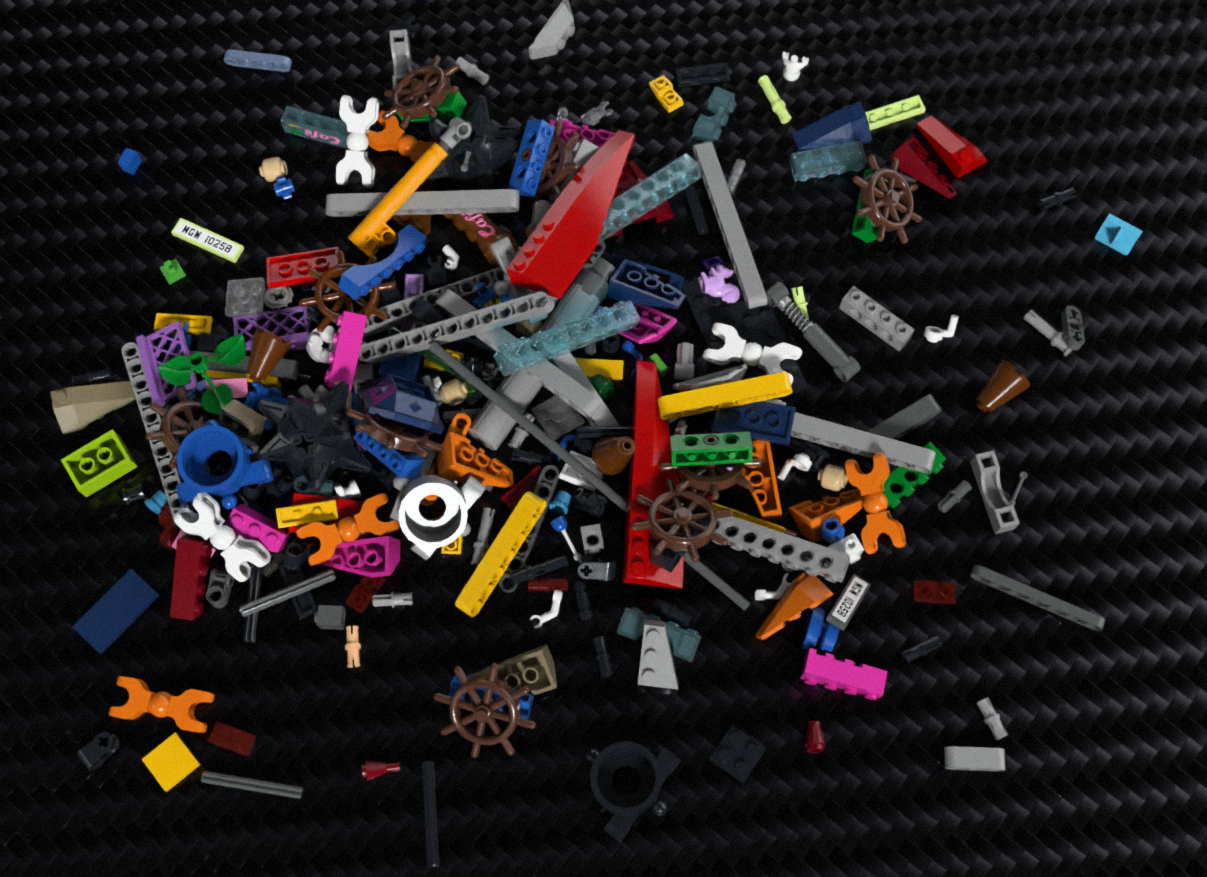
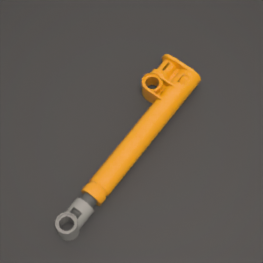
M453 118L449 123V128L440 137L441 141L438 144L434 142L431 145L430 149L420 157L347 238L370 258L381 248L394 243L396 234L386 222L439 166L441 161L448 156L446 152L449 149H453L461 139L470 136L471 126L461 118Z

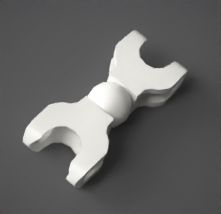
M343 95L340 100L339 115L347 125V132H350L346 139L349 150H346V156L336 166V182L342 186L347 184L350 173L353 170H357L362 176L363 186L372 188L375 181V167L368 159V152L364 151L369 145L366 134H369L370 126L379 118V101L377 98H370L367 101L365 111L358 114L353 108L352 98L348 95Z
M714 323L712 332L714 335L722 338L725 345L718 350L706 349L703 353V358L720 366L726 365L731 361L740 362L742 360L748 366L759 365L758 368L764 370L767 375L786 372L780 366L781 361L785 359H799L802 355V350L799 347L784 342L771 348L765 346L763 350L757 343L750 342L746 344V340L738 336L734 327L722 323ZM788 373L792 385L793 376L790 373Z
M200 492L194 497L193 506L198 513H194L188 508H182L175 513L174 521L185 533L201 536L204 540L210 537L213 547L223 550L220 555L226 561V570L239 582H244L250 578L251 567L246 561L253 563L257 567H263L270 562L271 555L269 551L259 541L244 539L240 534L235 537V532L231 527L222 525L225 520L220 516L219 504L209 494Z

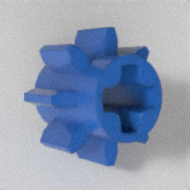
M285 176L276 178L277 183H274L273 186L277 196H283V199L291 198V192L295 191L291 178L287 180Z

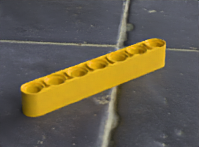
M780 372L666 395L658 398L657 402L661 419L670 420L790 395L793 391L789 374L787 372Z
M530 491L522 496L458 596L455 603L458 609L471 617L479 613L546 507L544 499Z

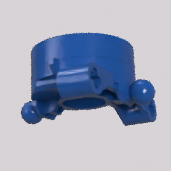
M208 420L203 427L192 431L186 436L177 453L178 472L185 481L176 485L180 506L193 504L194 497L200 492H205L210 496L223 497L221 501L225 509H233L237 505V498L233 493L240 490V487L264 484L274 480L270 461L260 460L250 463V454L253 452L252 449H248L243 439L230 430L221 427L216 420ZM217 451H226L232 459L230 470L222 476H213L207 468L209 457Z

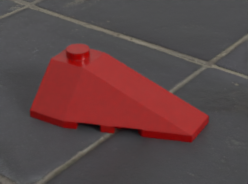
M932 115L916 124L957 179L987 162V159L975 145Z

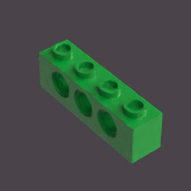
M931 442L923 447L936 453L930 473H922L899 466L889 474L888 479L884 482L885 491L882 492L888 500L887 509L889 507L894 509L901 503L899 499L904 495L909 497L915 491V486L918 484L922 486L930 479L928 476L931 473L937 474L944 468L942 464L946 458ZM905 475H911L913 477V481L907 480L905 478ZM890 487H897L899 489V492H893Z

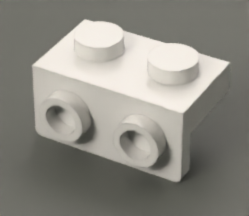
M574 451L569 452L600 479L603 478L604 474L598 471L592 458ZM567 463L564 465L560 472V479L593 492L596 491L597 488Z
M854 533L828 546V548L849 554L850 564L861 559L860 556L864 551L863 546ZM825 561L823 567H828L831 563Z

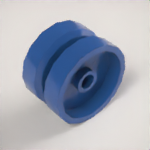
M815 607L812 609L801 649H815L817 641H819L818 653L831 654L840 629L827 620L823 622L825 617L823 608Z

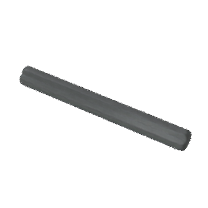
M329 569L241 605L239 607L243 617H246L336 579L334 571Z
M204 771L201 776V782L298 799L301 798L303 788L298 786Z

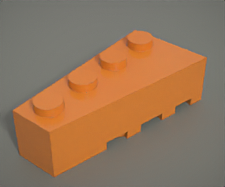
M752 441V458H760L762 464L760 466L744 467L743 478L752 483L749 492L762 520L782 519L770 442Z

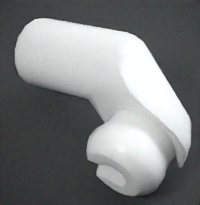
M448 244L442 249L448 256L445 267L449 270H454L458 266L459 255Z

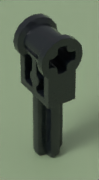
M791 436L789 445H785L796 452V454L804 453L808 455L812 462L809 469L817 473L820 471L822 463L830 457L825 450L807 440L803 444Z

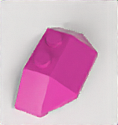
M620 302L614 307L617 314L615 316L616 333L639 344L658 341L677 323L676 318L649 306Z

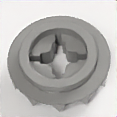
M289 286L267 289L264 294L266 306H269L272 310L275 308L280 310L281 307H287L288 303H292V297L294 296L292 289Z
M681 419L678 422L674 436L686 434L688 426L686 425V420Z

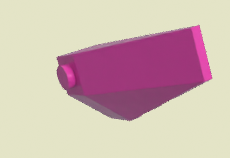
M550 120L549 122L553 126H555L556 121L562 122L559 135L562 139L567 141L574 133H578L580 135L578 140L586 139L599 148L615 134L603 129L598 131L589 129L587 125H582V127L573 125V122L567 120Z
M391 536L343 542L336 547L333 557L320 563V565L372 578L390 576L400 561V540Z

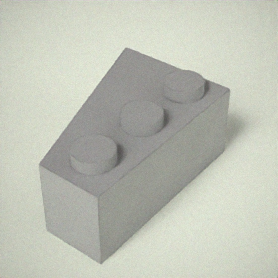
M645 619L638 685L678 689V678L666 623L664 621Z

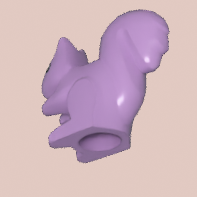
M718 265L716 269L710 268L709 276L701 272V277L698 278L702 293H707L713 297H721L727 303H735L739 299V288L732 283L726 284L724 280L731 277L734 270Z

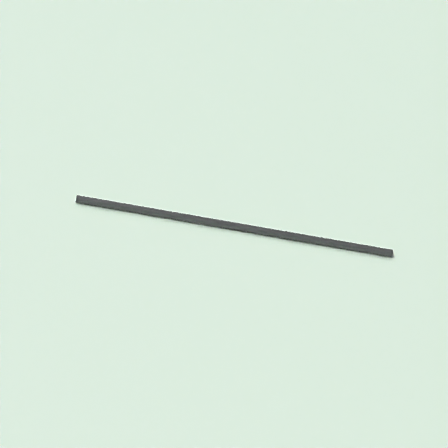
M436 342L431 344L429 347L430 351L627 513L628 501ZM686 552L684 555L686 563L744 611L750 605L747 599L701 561L693 562L689 552Z

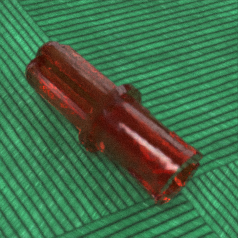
M546 577V579L529 580V592L547 591L549 593V591L554 590L565 591L568 589V580L549 579V577Z

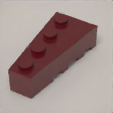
M186 534L177 539L170 617L193 621L203 613V598L213 548L210 537L204 540L201 536Z

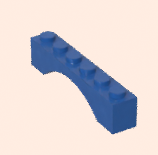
M409 224L399 231L394 244V252L388 258L374 264L352 266L342 274L338 288L355 300L361 296H366L371 288H376L384 278L388 279L393 271L399 270L406 261L410 262L417 253L420 254L425 248L426 236Z

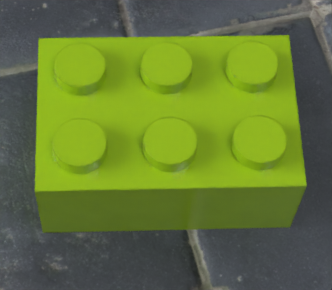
M113 429L61 459L76 488L85 497L90 496L138 467L121 437Z

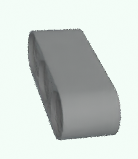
M944 747L945 769L1005 771V751L1002 748Z

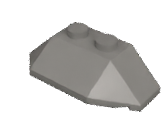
M563 0L535 41L530 45V59L534 60L556 55L560 49L564 48L568 37L574 34V18L569 0Z
M747 364L672 385L676 391L681 393L740 381L748 370Z

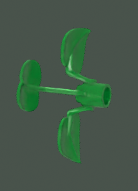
M242 334L236 335L221 342L214 352V356L217 359L209 358L207 355L203 356L200 353H194L189 358L187 356H177L159 365L158 370L167 382L175 386L187 384L191 379L190 373H194V370L197 373H202L212 390H207L202 395L201 405L208 413L220 415L221 408L233 401V393L225 384L215 388L206 374L209 368L208 361L218 364L224 362L227 366H235L241 363L246 355L244 336Z

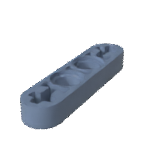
M226 50L224 55L225 63L238 67L288 72L292 64L290 58L282 55L239 50Z

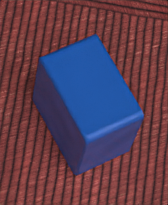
M126 148L118 164L123 171L134 175L142 159L136 151Z

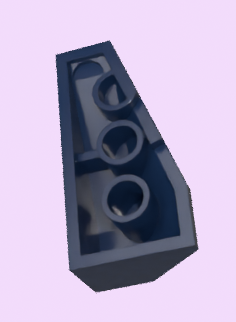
M861 102L843 107L792 134L798 151L820 150L821 148L830 147L838 149V147L847 146L849 148H856L872 142L868 119Z

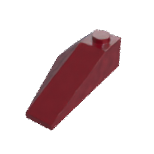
M915 137L906 141L889 156L891 159L897 158L899 160L898 168L945 197L951 199L957 194L946 177L938 174V166L936 163L928 160L927 156L929 153Z

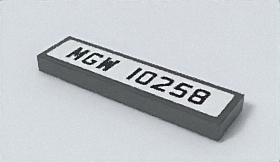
M853 574L826 620L844 631L871 584Z

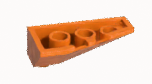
M805 572L799 574L795 578L796 581L787 589L755 636L761 640L766 639L786 625L785 621L798 619L801 617V611L808 608L814 609L832 596L833 593L816 576Z

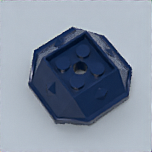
M390 374L376 386L366 390L363 395V400L369 414L416 426L437 434H442L444 426L439 417V405L434 398L430 386Z

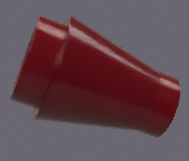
M809 721L805 742L807 752H823L826 745L820 722Z

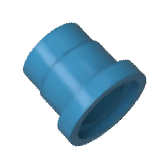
M159 490L144 502L154 513L159 515L168 500L166 494Z
M558 491L554 500L550 502L549 508L558 514H567L571 495L565 491Z

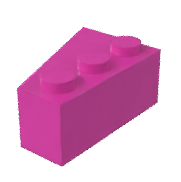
M243 504L233 508L226 523L235 532V537L240 534L244 539L259 541L271 552L278 553L284 549L292 532H288L289 528H278V522Z

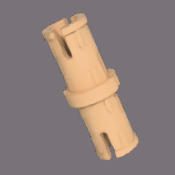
M353 625V634L351 626L346 627L347 644H345V650H347L348 668H353V659L354 666L360 667L359 649H361V644L359 643V626Z

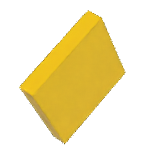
M176 732L142 758V761L166 792L201 765Z

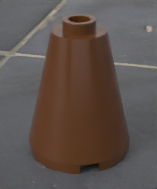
M257 327L246 372L250 375L249 379L258 383L260 380L265 381L290 349L292 343L289 341L286 343L283 338Z
M1002 360L998 363L977 397V407L983 412L994 411L1027 390L1030 386L1027 378L1022 373L1019 375L1015 371L1017 368L1011 363Z
M627 436L604 437L595 443L592 449V461L595 462L598 471L603 474H618L627 467L635 451V443Z

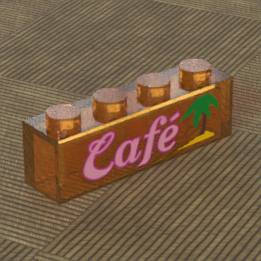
M484 213L443 214L447 219L451 218L459 230L463 229L472 242L476 241L479 244V248L485 254L488 253L493 256L489 244L507 236Z

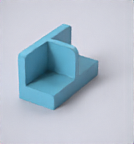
M1109 213L1094 238L1114 250L1128 255L1143 231Z

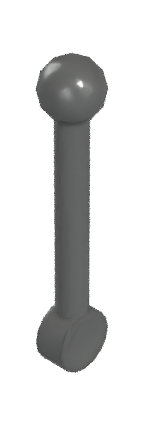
M1024 471L1019 474L1020 480L1012 499L1008 501L1013 506L1016 504L1015 499L1023 480L1028 477V474Z

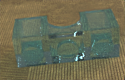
M717 86L715 87L708 100L707 110L714 112L716 115L708 117L701 114L693 128V138L703 142L712 141V143L715 139H719L722 125L725 126L727 124L728 114L733 112L736 106L734 93Z

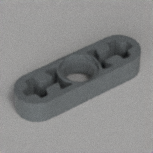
M1067 306L1061 313L1064 342L1068 348L1079 350L1085 343L1081 312L1074 306Z

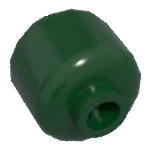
M601 374L589 378V381L603 402L612 398L615 389L614 383Z

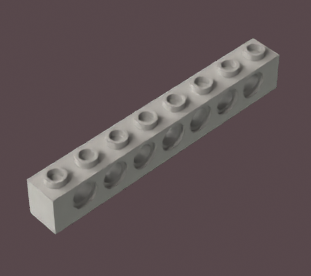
M733 516L717 519L718 527L715 529V532L726 537L729 540L728 545H731V548L734 550L742 551L743 549L749 551V554L755 557L764 556L773 563L779 564L781 562L787 564V567L798 570L799 568L805 570L809 575H820L833 583L837 581L843 582L850 563L849 554ZM731 530L737 531L733 536L727 535ZM749 536L755 537L752 542H746L745 540ZM768 542L774 544L771 548H765L764 545ZM785 549L793 550L791 554H783ZM804 555L812 556L808 561L801 559ZM824 561H829L831 565L828 567H822L821 563Z

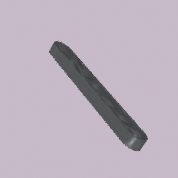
M547 465L543 468L533 493L539 496L538 491L542 487L549 489L548 496L540 497L546 501V507L535 524L534 532L530 533L524 541L528 544L527 550L524 552L518 551L513 560L521 562L520 568L512 570L509 564L499 580V586L504 592H513L518 586L517 583L511 588L506 589L503 587V581L509 578V573L525 568L560 477L559 470L554 465ZM550 469L556 472V476L553 479L545 477V473Z
M975 565L972 569L970 576L977 581L1092 630L1102 631L1105 619L985 567Z

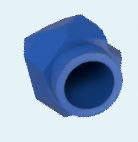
M830 518L823 523L821 535L825 541L833 543L844 538L845 527L837 519Z

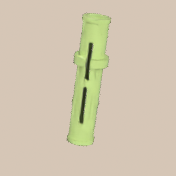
M767 75L759 78L758 83L770 101L773 112H776L782 124L789 122L792 117L785 107V102L780 99Z

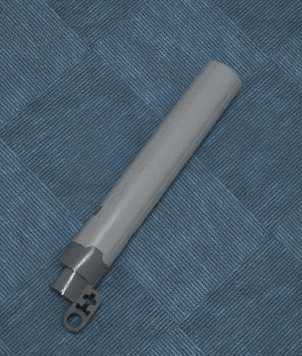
M600 238L597 245L600 251L592 252L589 257V263L584 264L579 271V275L558 302L555 310L550 313L527 345L543 358L545 356L537 346L535 338L553 328L569 349L581 333V329L588 323L608 295L609 285L607 282L612 277L615 267L601 258L605 250V243ZM513 364L495 389V392L523 414L543 385ZM488 399L472 421L468 434L485 448L497 450L516 424V421Z

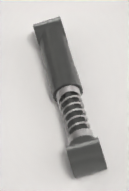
M777 281L765 291L767 303L772 307H778L785 311V315H788L792 322L799 326V330L802 329L803 337L834 368V372L839 379L847 382L860 370L859 363L853 357L848 356L817 323L814 324L812 321H809L808 317L806 318L805 314H802L801 310L797 309L798 306L795 307L794 302L792 303L788 297L789 291L783 283Z

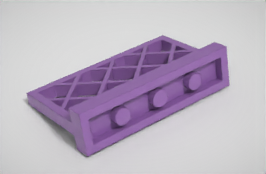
M296 306L233 317L234 336L242 334L250 338L248 342H245V356H250L254 336L249 334L248 331L253 326L268 331L267 328L271 323L277 327L270 333L277 335L281 329L287 332L285 336H279L286 343L287 341L292 343L287 352L306 349V344H308L307 337L310 333V324L306 320L309 316L306 313L308 307ZM298 312H304V315L299 320L293 317ZM284 315L286 318L281 323L275 320L278 316ZM265 318L268 320L263 326L257 324L260 319ZM290 320L296 323L291 329L285 327ZM248 322L249 324L244 330L239 327V323ZM299 326L305 328L306 332L295 333Z
M179 321L147 337L143 335L136 337L153 402L165 407L169 405V400L178 396L177 390L179 388H183L187 392L198 386L194 371V373H190V383L175 386L173 391L167 394L166 390L170 383L162 377L158 370V366L168 362L171 355L175 357H190L182 325ZM177 329L174 339L169 338L171 331ZM161 337L162 339L158 347L154 346L153 340ZM167 340L172 341L168 351L163 349ZM180 344L182 348L177 355L173 351L176 345ZM161 352L167 354L161 363L158 361V357Z

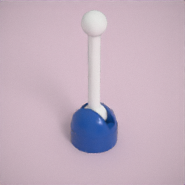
M562 515L550 523L554 530L563 533L574 554V559L578 561L581 558V554L577 553L566 532L567 520Z

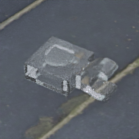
M603 101L597 108H592L580 118L584 124L595 125L603 116L611 115L613 109L606 111L605 107L609 102Z

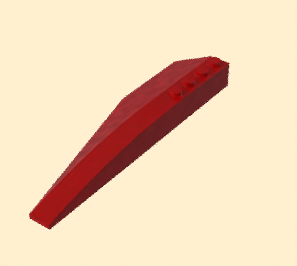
M621 130L617 131L569 182L506 268L511 284L536 292H544L555 298H562L599 243V235L602 233L604 221L608 217V209L612 205L619 185L618 180L622 176V169L626 165L627 155L630 153L635 134Z
M636 361L631 438L635 443V451L630 459L622 583L682 589L684 556L672 572L650 562L651 553L649 550L652 544L657 541L652 537L649 529L637 531L631 529L632 523L647 521L649 507L636 500L637 495H644L654 501L659 495L668 492L666 486L668 479L673 480L675 488L680 483L677 470L661 471L659 469L661 463L672 462L668 421L661 419L657 399L662 397L656 363ZM670 504V505H668V506H665V507H667V508H669V509L675 511V510H674V507H673V504ZM659 512L656 516V519L669 518ZM664 526L661 528L664 530L665 528L668 529L669 526Z

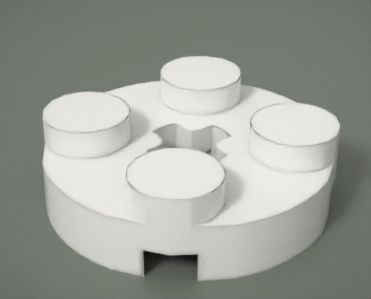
M327 326L321 333L316 328L307 337V352L316 362L330 364L328 360L330 352H333L334 344H332L334 333H337L332 326ZM323 341L328 343V349H323V347L321 346L323 345Z

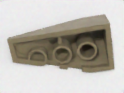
M131 381L76 386L51 391L53 410L63 434L83 430L91 422L104 418L105 414L112 410H118L136 399Z
M547 644L498 663L499 668L496 678L506 683L511 689L517 690L523 686H528L530 689L529 693L540 694L557 688L555 665ZM490 667L469 676H488Z

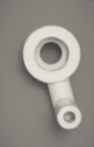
M951 315L947 330L927 326L924 336L928 341L934 343L942 340L943 337H953L958 316Z
M804 453L795 454L793 459L789 458L786 460L777 477L785 480L792 466L802 471H808L812 465L810 457Z

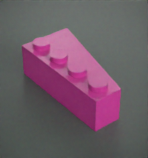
M342 311V314H338L336 325L339 328L338 332L334 333L332 344H334L333 352H330L328 360L330 365L329 369L326 370L324 378L326 386L334 387V382H341L343 380L349 384V391H351L367 316Z
M809 648L805 654L800 679L805 680V683L810 685L823 684L825 688L830 690L844 689V692L850 695L864 694L865 698L877 700V698L883 696L888 671L865 664H859L858 667L855 666V662L848 659H839L838 661L835 660L834 655L829 653L818 655L816 654L817 650Z

